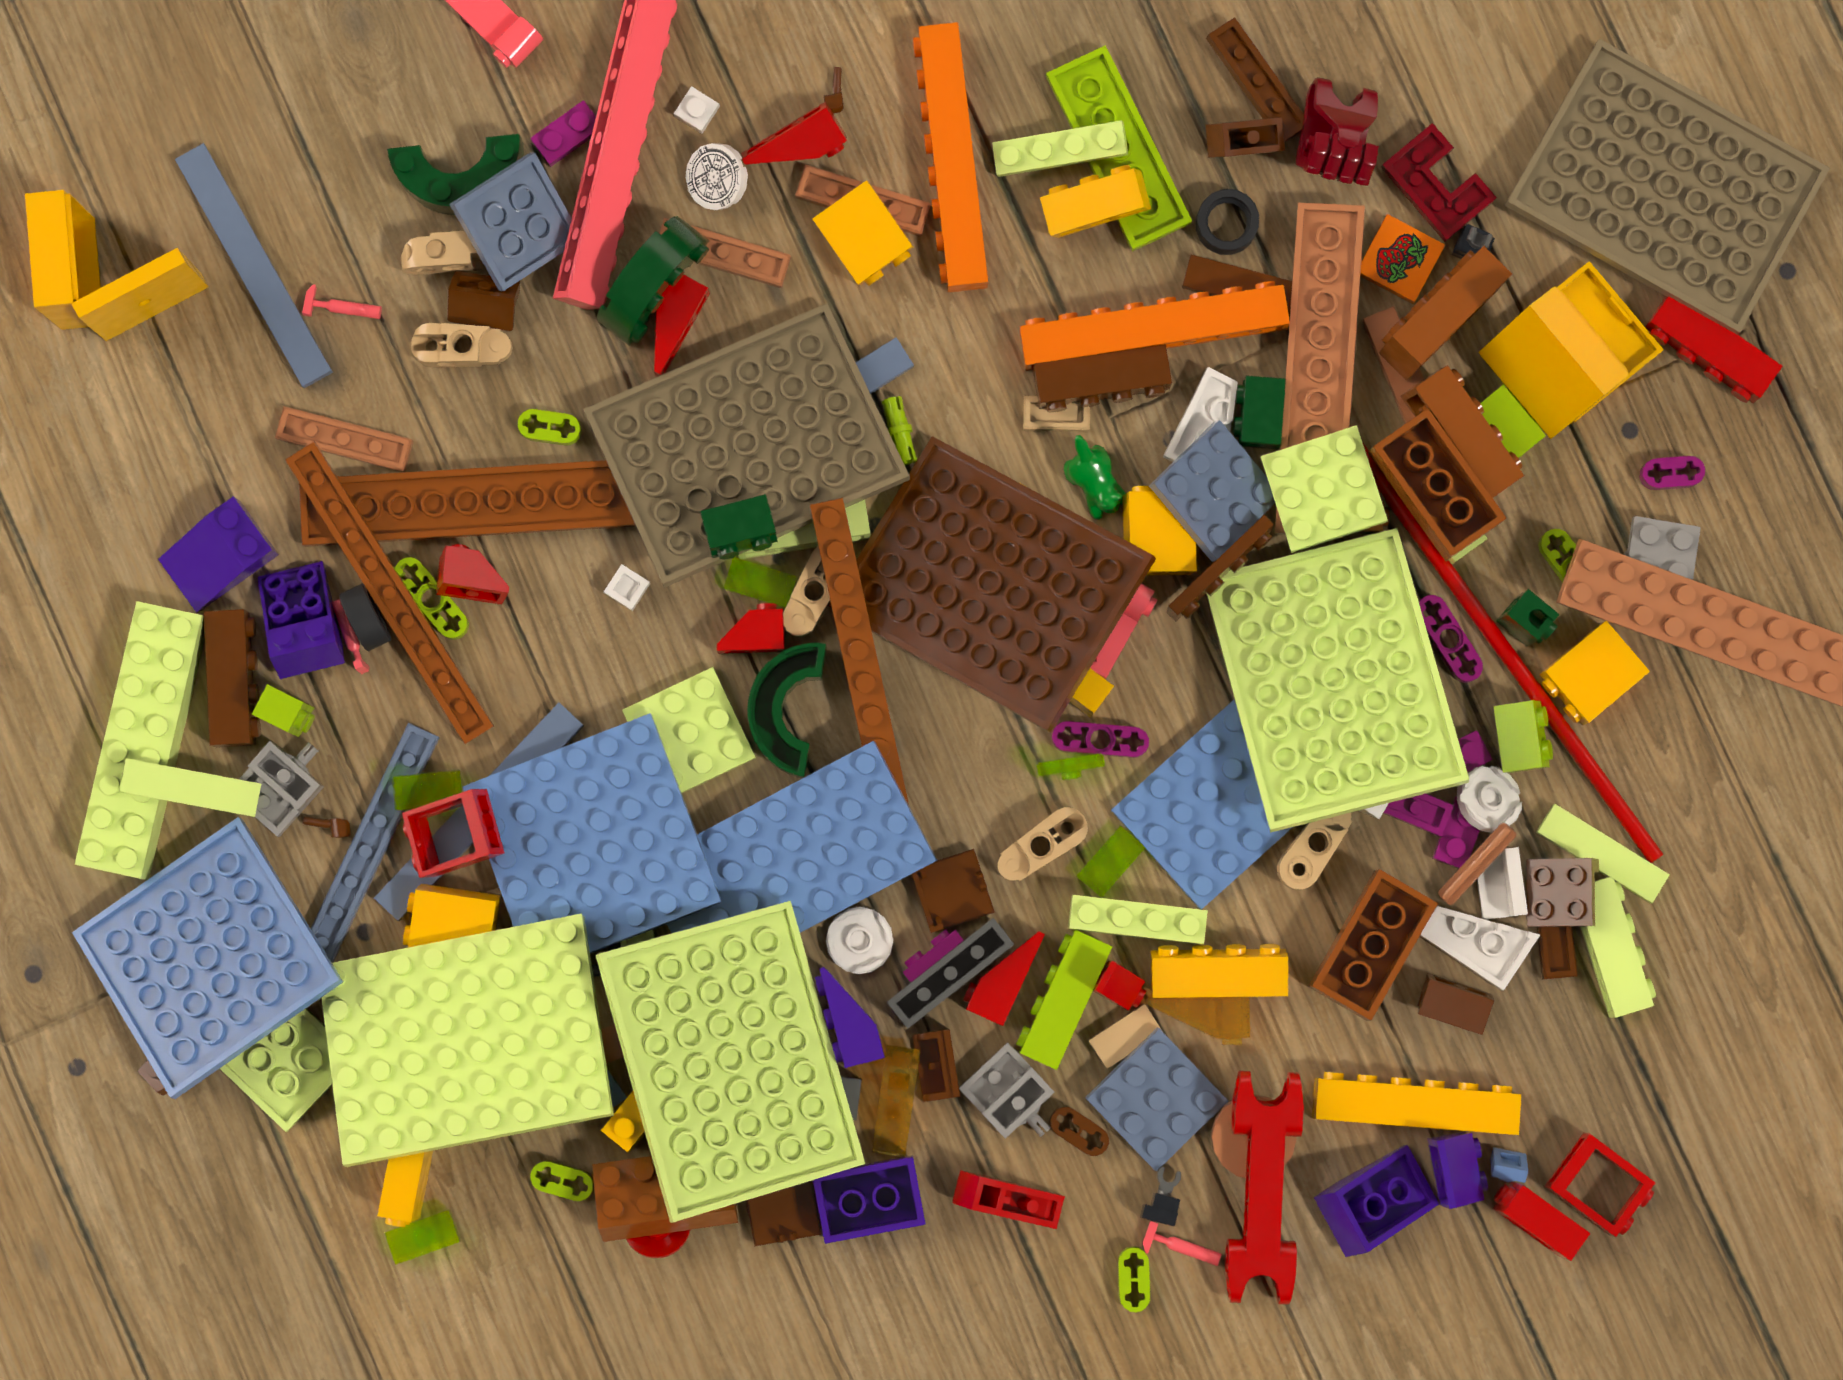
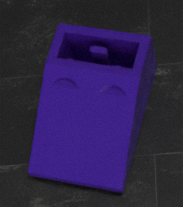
M323 561L259 576L258 583L269 657L279 678L284 679L344 664L345 658L341 634L332 606L333 601Z
M825 967L819 968L821 975L816 976L815 980L819 996L826 995L829 1009L823 1010L828 1030L835 1028L838 1039L837 1042L832 1043L836 1062H843L844 1067L848 1068L885 1058L877 1024Z

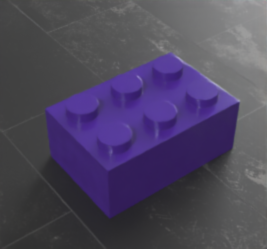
M913 1155L864 1164L813 1180L825 1244L926 1225Z

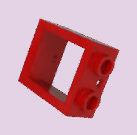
M470 789L402 813L404 819L403 831L410 841L413 852L412 864L418 872L419 878L437 877L505 854L487 789ZM463 806L476 852L440 864L427 818Z
M1583 1132L1544 1187L1605 1233L1617 1237L1619 1233L1624 1235L1630 1229L1634 1222V1218L1631 1216L1639 1206L1645 1207L1654 1195V1191L1651 1189L1656 1182L1593 1135ZM1594 1150L1640 1183L1611 1223L1566 1190Z
M1511 1182L1509 1186L1503 1184L1493 1198L1496 1202L1493 1210L1554 1254L1566 1260L1572 1261L1590 1235V1232L1522 1184Z

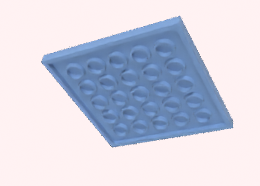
M651 713L462 786L464 791L470 789H487L505 852V854L490 858L489 861L513 927L582 913L585 918L591 954L722 903Z
M239 817L72 932L168 1095L173 1099L184 1094L343 983L337 970L245 822Z

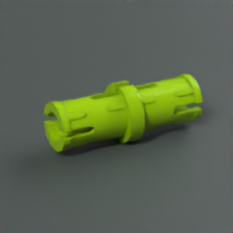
M895 396L882 400L881 404L887 420V430L904 465L917 462L910 434L913 430L911 424L907 422L902 397Z

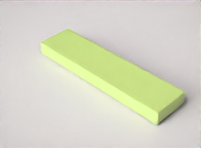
M125 758L119 792L255 817L261 784Z
M1556 804L1552 805L1536 831L1537 834L1576 858L1599 859L1600 873L1607 877L1613 876L1615 882L1619 881L1621 886L1649 903L1654 902L1670 875Z

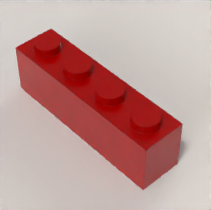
M1669 296L1665 297L1645 326L1650 331L1649 334L1659 344H1669L1677 350L1676 355L1681 360L1691 365L1696 363L1705 370L1703 373L1708 379L1718 384L1722 381L1732 388L1731 394L1745 403L1748 401L1754 403L1759 400L1783 367L1741 336Z

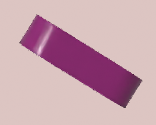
M1695 456L1655 458L1642 466L1639 477L1644 487L1650 490L1689 488L1703 480L1706 469L1704 463ZM1687 463H1689L1690 468L1696 469L1697 474L1693 475L1691 480H1688V476L1685 474L1676 475V470L1684 469ZM1654 466H1657V470L1660 472L1669 471V476H1663L1658 480V483H1655L1654 477H1648V472L1653 470Z

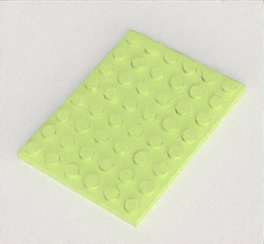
M1397 528L1245 566L1235 574L1230 570L1222 578L1225 583L1212 596L1206 593L1270 833L1469 783V776Z
M791 901L596 955L670 1223L865 1164Z
M582 913L332 963L343 983L322 997L343 1166L350 1167L614 1116L586 924Z

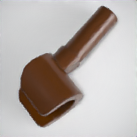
M840 67L834 68L833 94L824 95V102L826 101L833 114L839 113L844 109L841 93L842 68Z
M306 816L303 819L304 825L330 828L331 838L350 837L351 835L350 823L346 819L324 820Z

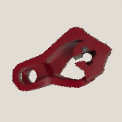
M1320 77L1315 78L1306 96L1304 121L1296 155V165L1307 173L1320 174L1322 178L1328 180L1337 179V181L1352 184V181H1354L1358 185L1368 186L1377 163L1379 147L1366 143L1369 127L1377 118V91L1363 88V91L1353 100L1352 106H1346L1333 93L1331 80Z

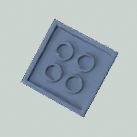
M530 152L450 203L452 210L499 291H505L564 252L572 218L536 153Z
M1220 420L1213 422L1149 485L1212 562L1216 561L1275 504L1268 478Z
M1158 1027L1085 1097L1155 1171L1165 1164L1228 1102L1221 1092Z

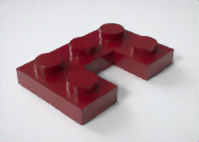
M1432 123L1383 163L1381 168L1442 240L1446 242L1464 225L1493 203L1497 197L1476 173L1450 194L1430 169L1448 155L1454 147Z

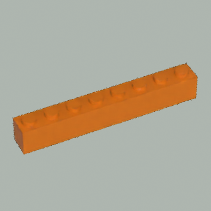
M958 22L919 26V37L913 38L915 58L921 57L922 69L916 70L918 90L925 89L926 101L920 102L922 122H929L930 134H924L926 154H932L933 166L928 167L929 186H936L937 199H931L933 219L940 218L941 231H935L937 251H943L945 263L939 264L941 284L947 283L948 293L988 288V275Z
M1274 281L1256 284V289L1242 291V287H1230L1223 289V294L1210 296L1209 292H1198L1189 295L1190 299L1177 301L1176 297L1158 299L1157 305L1144 306L1143 302H1135L1124 305V310L1112 312L1110 307H1103L1091 310V315L1078 317V313L1072 312L1061 314L1058 316V320L1045 322V318L1029 319L1025 321L1026 325L1019 326L1026 371L1033 370V366L1036 363L1164 344H1166V349L1288 330L1290 321L1284 285L1275 286Z

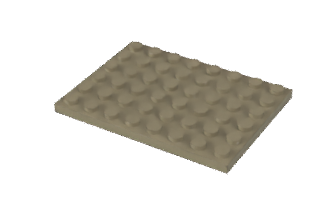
M1599 39L1505 206L1664 296L1675 299L1739 335L1830 168Z
M827 303L583 409L664 588L729 560H722L719 557L712 559L700 513L702 510L766 494L776 536L779 538L813 523L810 504L843 497L845 508L910 480L907 469ZM747 549V550L740 551V552H739V555L742 554V553H745V552H747V551H749V550H751V549Z

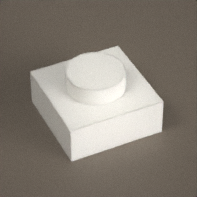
M691 86L674 112V117L703 134L720 105Z
M621 564L604 590V593L633 611L651 583Z

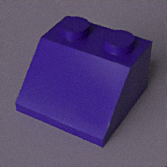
M1468 1131L1427 1138L1439 1205L1453 1209L1485 1200L1483 1192L1488 1191V1184L1485 1172H1479L1477 1158L1482 1157L1479 1139L1477 1137L1473 1138L1472 1132Z

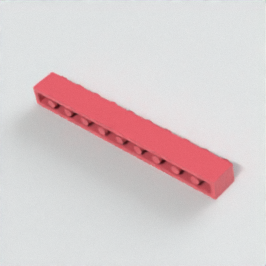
M624 0L553 299L585 310L600 309L608 298L606 295L609 291V278L617 262L615 253L618 241L624 232L623 220L625 211L632 199V192L630 190L633 178L639 169L638 157L640 148L647 136L646 123L655 102L653 94L656 82L662 73L661 60L670 40L668 31L671 19L677 10L676 0Z

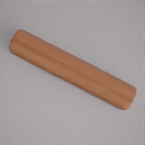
M1504 822L1501 823L1439 890L1438 894L1441 899L1447 904L1453 905L1516 838L1517 834L1514 829Z

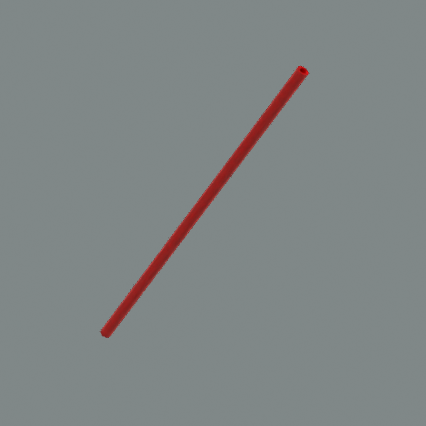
M1363 443L1377 489L1385 497L1388 506L1529 699L1541 701V707L1545 706L1548 714V725L1647 861L1653 863L1663 855L1660 848L1449 560L1445 561L1368 454L1369 450Z

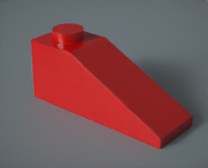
M825 101L741 153V157L745 165L817 159L825 154L829 158L844 149L843 143L847 141V136Z
M684 274L675 286L669 285L661 295L664 297V300L657 309L654 361L656 377L665 374L710 295L707 286Z
M1038 931L983 975L977 985L971 982L963 998V1001L968 1003L966 1010L1004 1026L1045 933Z
M960 1170L952 1203L978 1212L1057 1229L1065 1196Z

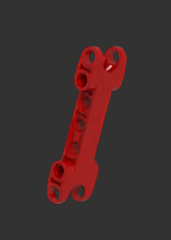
M1239 1071L1236 1078L1232 1098L1231 1128L1233 1135H1247L1243 1239H1227L1225 1249V1276L1229 1303H1241L1246 1284L1251 1278L1258 1275L1269 1276L1274 1280L1278 1304L1289 1305L1292 1299L1296 1279L1297 1246L1296 1241L1281 1240L1285 1137H1301L1303 1131V1093L1300 1075L1297 1072L1287 1073L1281 1094L1270 1101L1259 1100L1254 1096L1250 1071Z

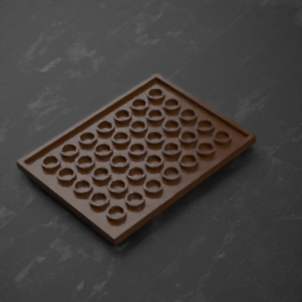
M932 436L910 471V480L902 484L856 559L871 631L1051 733L1156 558L1147 551Z

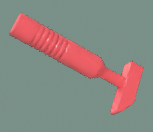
M315 284L306 291L302 311L303 316L311 317L314 306L326 308L330 312L374 319H380L381 306L335 299L327 302L315 300L317 290Z
M340 599L332 602L333 610L348 650L353 652L355 658L353 665L359 673L364 674L369 671L370 667L361 658L359 652L360 642L345 614Z
M1149 1222L1142 1242L1146 1254L1149 1253L1152 1241L1155 1240L1166 1244L1170 1250L1218 1266L1222 1253L1174 1236L1167 1238L1156 1234L1158 1223Z

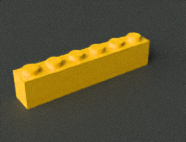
M1324 1072L1323 1078H1315L1313 1119L1519 1135L1522 1094L1512 1093V1086L1492 1085V1091H1479V1084L1458 1082V1089L1445 1088V1081L1425 1080L1424 1086L1411 1085V1078L1391 1077V1084L1377 1083L1378 1076L1357 1074V1081L1344 1080V1073Z

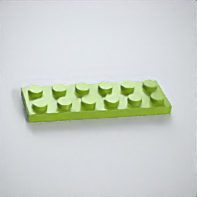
M1106 45L1047 72L1046 78L1071 129L1121 120L1124 122L1128 155L1090 161L1088 163L1093 174L1099 175V179L1110 176V170L1124 165H1130L1131 169L1135 168L1142 172L1151 209L1117 220L1131 251L1133 252L1192 224V219Z

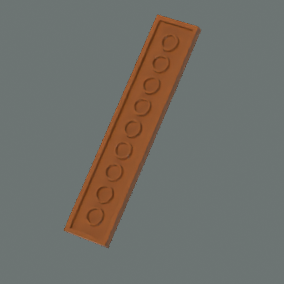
M606 460L337 476L378 542L636 526ZM299 483L302 545L304 547L339 545Z

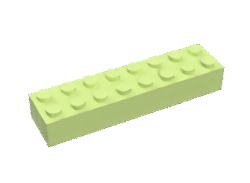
M136 601L74 865L148 880L150 878L167 801L119 792L125 758L170 767L176 766L205 642L203 615Z

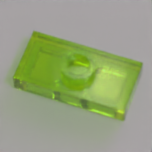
M734 557L723 589L762 602L775 603L779 607L786 608L794 590L797 576Z
M1100 753L1039 762L1036 765L1037 778L1061 775L1062 780L1082 778V771L1104 768V756Z
M460 770L392 776L394 809H415L461 793Z
M1120 826L1076 877L1102 898L1144 851L1145 847Z
M450 1209L415 1221L405 1227H398L385 1232L395 1265L461 1242Z

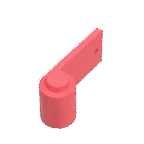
M444 0L496 50L493 56L505 68L509 65L517 68L544 40L527 20L521 16L518 17L502 0Z
M1142 583L1090 667L1104 679L1109 675L1141 615L1149 617L1157 602V599L1152 597L1155 590Z

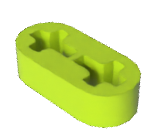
M529 409L524 411L518 419L520 433L530 441L567 446L576 443L582 433L578 420L573 415ZM532 417H537V421L540 424L547 425V429L536 428L535 432L531 434L528 427L524 426L525 422H531ZM565 421H569L570 426L575 429V432L569 433L567 438H563L560 431L552 430V426L563 427Z
M543 1161L535 1165L531 1171L530 1179L532 1185L541 1192L573 1201H582L587 1199L594 1190L593 1177L581 1169L553 1161ZM546 1167H550L552 1175L561 1177L560 1183L549 1181L544 1186L541 1184L542 1178L537 1177L538 1171H544ZM578 1176L584 1177L583 1183L588 1185L587 1191L582 1190L579 1195L574 1194V1187L565 1185L564 1182L565 1179L575 1181L578 1179Z
M1132 1246L1125 1248L1118 1257V1288L1120 1303L1126 1310L1135 1313L1144 1310L1150 1302L1149 1259L1142 1249ZM1130 1253H1136L1138 1259H1143V1264L1138 1265L1136 1268L1137 1277H1131L1130 1267L1124 1265V1260L1130 1259ZM1131 1282H1137L1138 1292L1144 1293V1299H1139L1137 1306H1132L1131 1301L1125 1299V1294L1131 1293Z

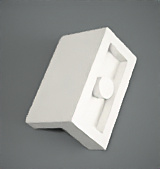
M1519 847L1504 849L1477 879L1481 914L1484 920L1528 914Z

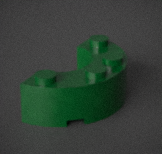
M520 134L486 137L485 151L480 161L471 169L457 174L443 173L432 167L427 161L420 145L389 148L387 152L395 175L409 195L430 210L442 214L455 215L450 203L524 156V143Z
M674 216L666 221L664 226L668 229L662 234L655 231L639 248L608 291L606 296L611 299L608 307L606 308L602 305L599 309L597 321L629 346L633 341L638 343L648 330L646 324L649 321L650 313H654L663 302L664 297L661 295L669 285L675 286L683 276L684 269L690 267L693 262L696 264L700 263L709 251L706 245L710 240L679 216Z
M823 643L797 645L784 650L771 661H768L754 680L748 698V722L751 734L758 748L775 767L797 778H804L806 775L810 744L797 739L787 730L783 721V706L787 696L796 686L807 681L822 680L827 650L826 644Z

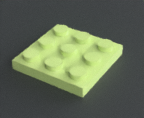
M1357 425L1260 456L1291 553L1388 522Z
M713 667L622 710L627 722L649 713L652 714L681 793L756 759Z
M308 1008L298 1013L220 1068L285 1132H288L332 1086L325 1025Z

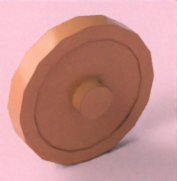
M1254 1094L1259 1100H1273L1271 1097ZM1232 1101L1223 1106L1214 1119L1211 1132L1213 1151L1223 1167L1238 1177L1246 1178L1247 1135L1232 1134ZM1285 1137L1284 1167L1293 1156L1296 1137Z

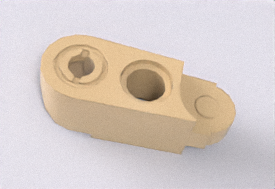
M465 231L430 233V236L410 239L405 244L401 254L402 272L405 274L423 275L483 270V262Z
M426 323L415 330L411 341V350L417 361L424 366L432 368L482 367V365L500 364L509 358L513 349L512 342L500 329H492L489 326ZM465 338L472 341L470 350L466 353H458L456 351L458 341ZM434 341L437 343L438 346L435 351L426 350L429 342Z
M819 546L812 552L783 612L784 627L790 635L795 637H803L809 632L812 633L831 602ZM812 584L820 585L824 590L823 596L816 601L809 600L805 596V590L808 586Z
M1063 807L1056 810L1000 853L1001 857L997 863L999 874L1009 881H1021L1079 845L1085 839L1088 832L1087 821L1084 815L1072 807ZM1070 822L1073 825V832L1071 834H1064L1061 830L1062 823ZM1042 837L1048 841L1049 851L1046 855L1037 856L1032 852L1031 842L1033 839Z
M1351 813L1307 823L1277 864V875L1286 887L1293 890H1303L1311 887L1317 881L1352 823ZM1313 833L1320 834L1325 840V847L1321 852H1315L1309 847L1308 839ZM1296 863L1302 864L1305 868L1302 876H1297L1293 872V866Z

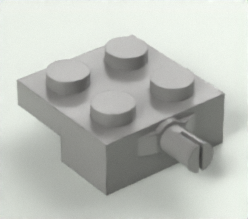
M1634 516L1631 522L1628 548L1624 555L1693 580L1701 527Z
M269 741L248 765L247 771L239 778V780L261 784L255 817L277 837H280L324 788L310 774L306 767L308 762L319 752L309 742L295 757L284 752L274 742Z
M1008 1042L959 1087L961 1092L1005 1139L1018 1126L1028 1123L1037 1132L1039 1137L1045 1133L1036 1124L1037 1122L1046 1132L1051 1128L1037 1112L1041 1105L1055 1092Z

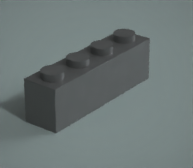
M992 918L887 1001V1003L908 1029L1012 947L1014 943L996 920Z

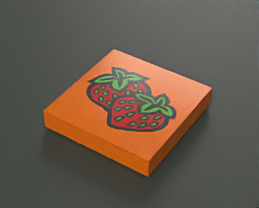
M1387 214L1362 259L1361 277L1414 304L1445 244Z

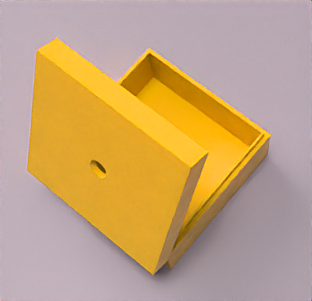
M65 190L25 194L34 307L61 330L90 327L101 338L108 341L209 287L202 273L178 247L101 287L95 218Z
M1589 261L1557 288L1555 286L1529 305L1478 353L1547 436L1552 439L1568 425L1574 424L1664 349L1649 334V331Z

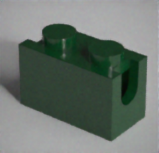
M1246 375L1243 385L1237 384L1235 403L1241 405L1240 417H1235L1233 436L1239 437L1238 442L1242 447L1278 450L1281 446L1285 378Z
M766 494L700 511L712 559L716 557L722 560L734 558L739 555L740 551L751 548L753 551H761L770 548L772 543L778 542Z
M1527 589L1516 596L1496 622L1527 647L1534 642L1540 644L1543 640L1546 641L1558 625L1553 621L1560 614L1530 589Z

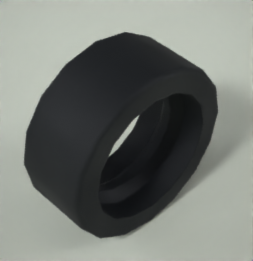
M1222 189L1211 193L1202 202L1196 216L1195 230L1199 240L1208 250L1219 255H1233L1243 251L1252 243L1259 228V212L1256 204L1247 194L1236 189ZM1223 203H1232L1239 206L1247 219V227L1244 233L1238 239L1232 241H1223L1216 238L1208 226L1210 212L1217 205Z
M363 583L340 594V601L345 614L365 650L370 651L391 641L389 629L380 609Z

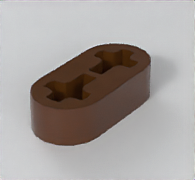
M1060 1107L1052 1113L1050 1126L1058 1136L1090 1156L1101 1155L1107 1150L1109 1137L1103 1128L1070 1107ZM1067 1113H1071L1073 1115L1071 1118L1072 1123L1079 1127L1077 1132L1075 1133L1069 1128L1060 1131L1058 1129L1060 1123L1056 1120L1059 1114L1066 1116ZM1084 1130L1091 1135H1094L1096 1131L1101 1134L1099 1140L1103 1142L1100 1148L1094 1146L1091 1150L1087 1149L1088 1141L1080 1136L1081 1132Z

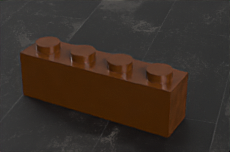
M1166 344L1036 363L1033 366L1039 409L1047 408V412L1066 410V405L1073 402H1079L1080 407L1084 408L1099 405V400L1112 398L1114 403L1126 402L1133 399L1132 395L1144 393L1146 398L1165 395V390H1170L1172 385Z
M245 609L204 611L210 746L220 748L256 745V737L261 736L260 718L252 715L254 704H257L259 701L258 684H253V670L258 669V657L256 650H252L251 637H256L255 618L250 617V612Z

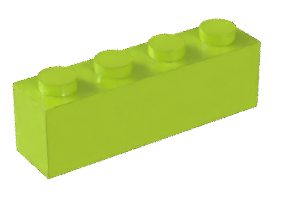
M1074 930L1072 936L1065 934L1058 949V952L1063 954L1058 966L1051 965L1044 980V983L1049 985L1044 997L1037 996L1030 1011V1014L1035 1015L1030 1028L1023 1027L1016 1042L1017 1045L1021 1046L1020 1054L1055 1070L1058 1069L1113 946L1078 930Z

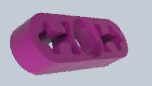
M1436 595L1423 597L1419 601L1430 641L1456 680L1463 683L1474 681L1481 675L1483 670V663L1445 601ZM1426 602L1431 606L1436 604L1439 607L1436 616L1440 622L1445 617L1449 622L1440 626L1435 632H1433L1431 626L1436 625V621L1432 616L1425 617L1423 611L1426 609L1424 604ZM1449 629L1457 634L1458 643L1454 648H1446L1441 644L1440 634L1443 630ZM1464 646L1467 651L1461 653V656L1466 662L1471 660L1474 662L1475 666L1471 669L1473 675L1470 676L1467 672L1461 674L1458 668L1462 666V662L1458 656L1451 660L1449 654L1457 652Z
M1065 721L1059 723L1054 728L1052 743L1056 749L1066 753L1137 758L1147 751L1149 737L1139 727ZM1065 728H1071L1070 731L1073 735H1082L1081 728L1088 729L1085 736L1086 748H1080L1081 741L1072 740L1069 746H1064L1063 740L1058 739L1057 735L1058 733H1063ZM1097 730L1107 732L1110 737L1108 747L1105 749L1095 748L1091 744L1093 732ZM1114 731L1121 732L1119 739H1129L1131 733L1137 734V739L1143 740V746H1138L1136 752H1132L1129 745L1119 744L1120 751H1113L1116 742Z

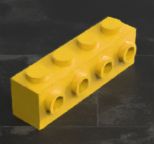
M1232 944L1227 945L1226 949L1212 950L1210 945L1192 946V950H1179V947L1174 945L1159 946L1158 950H1151L1152 998L1288 996V954L1286 949H1280V945L1263 944L1260 945V949H1246L1245 945Z

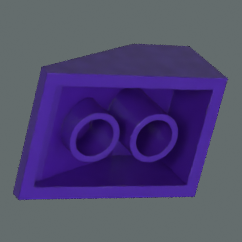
M233 496L206 515L158 560L195 612L199 613L279 554L241 501Z
M1408 1145L1394 1150L1339 1180L1314 1197L1345 1257L1368 1253L1439 1205Z

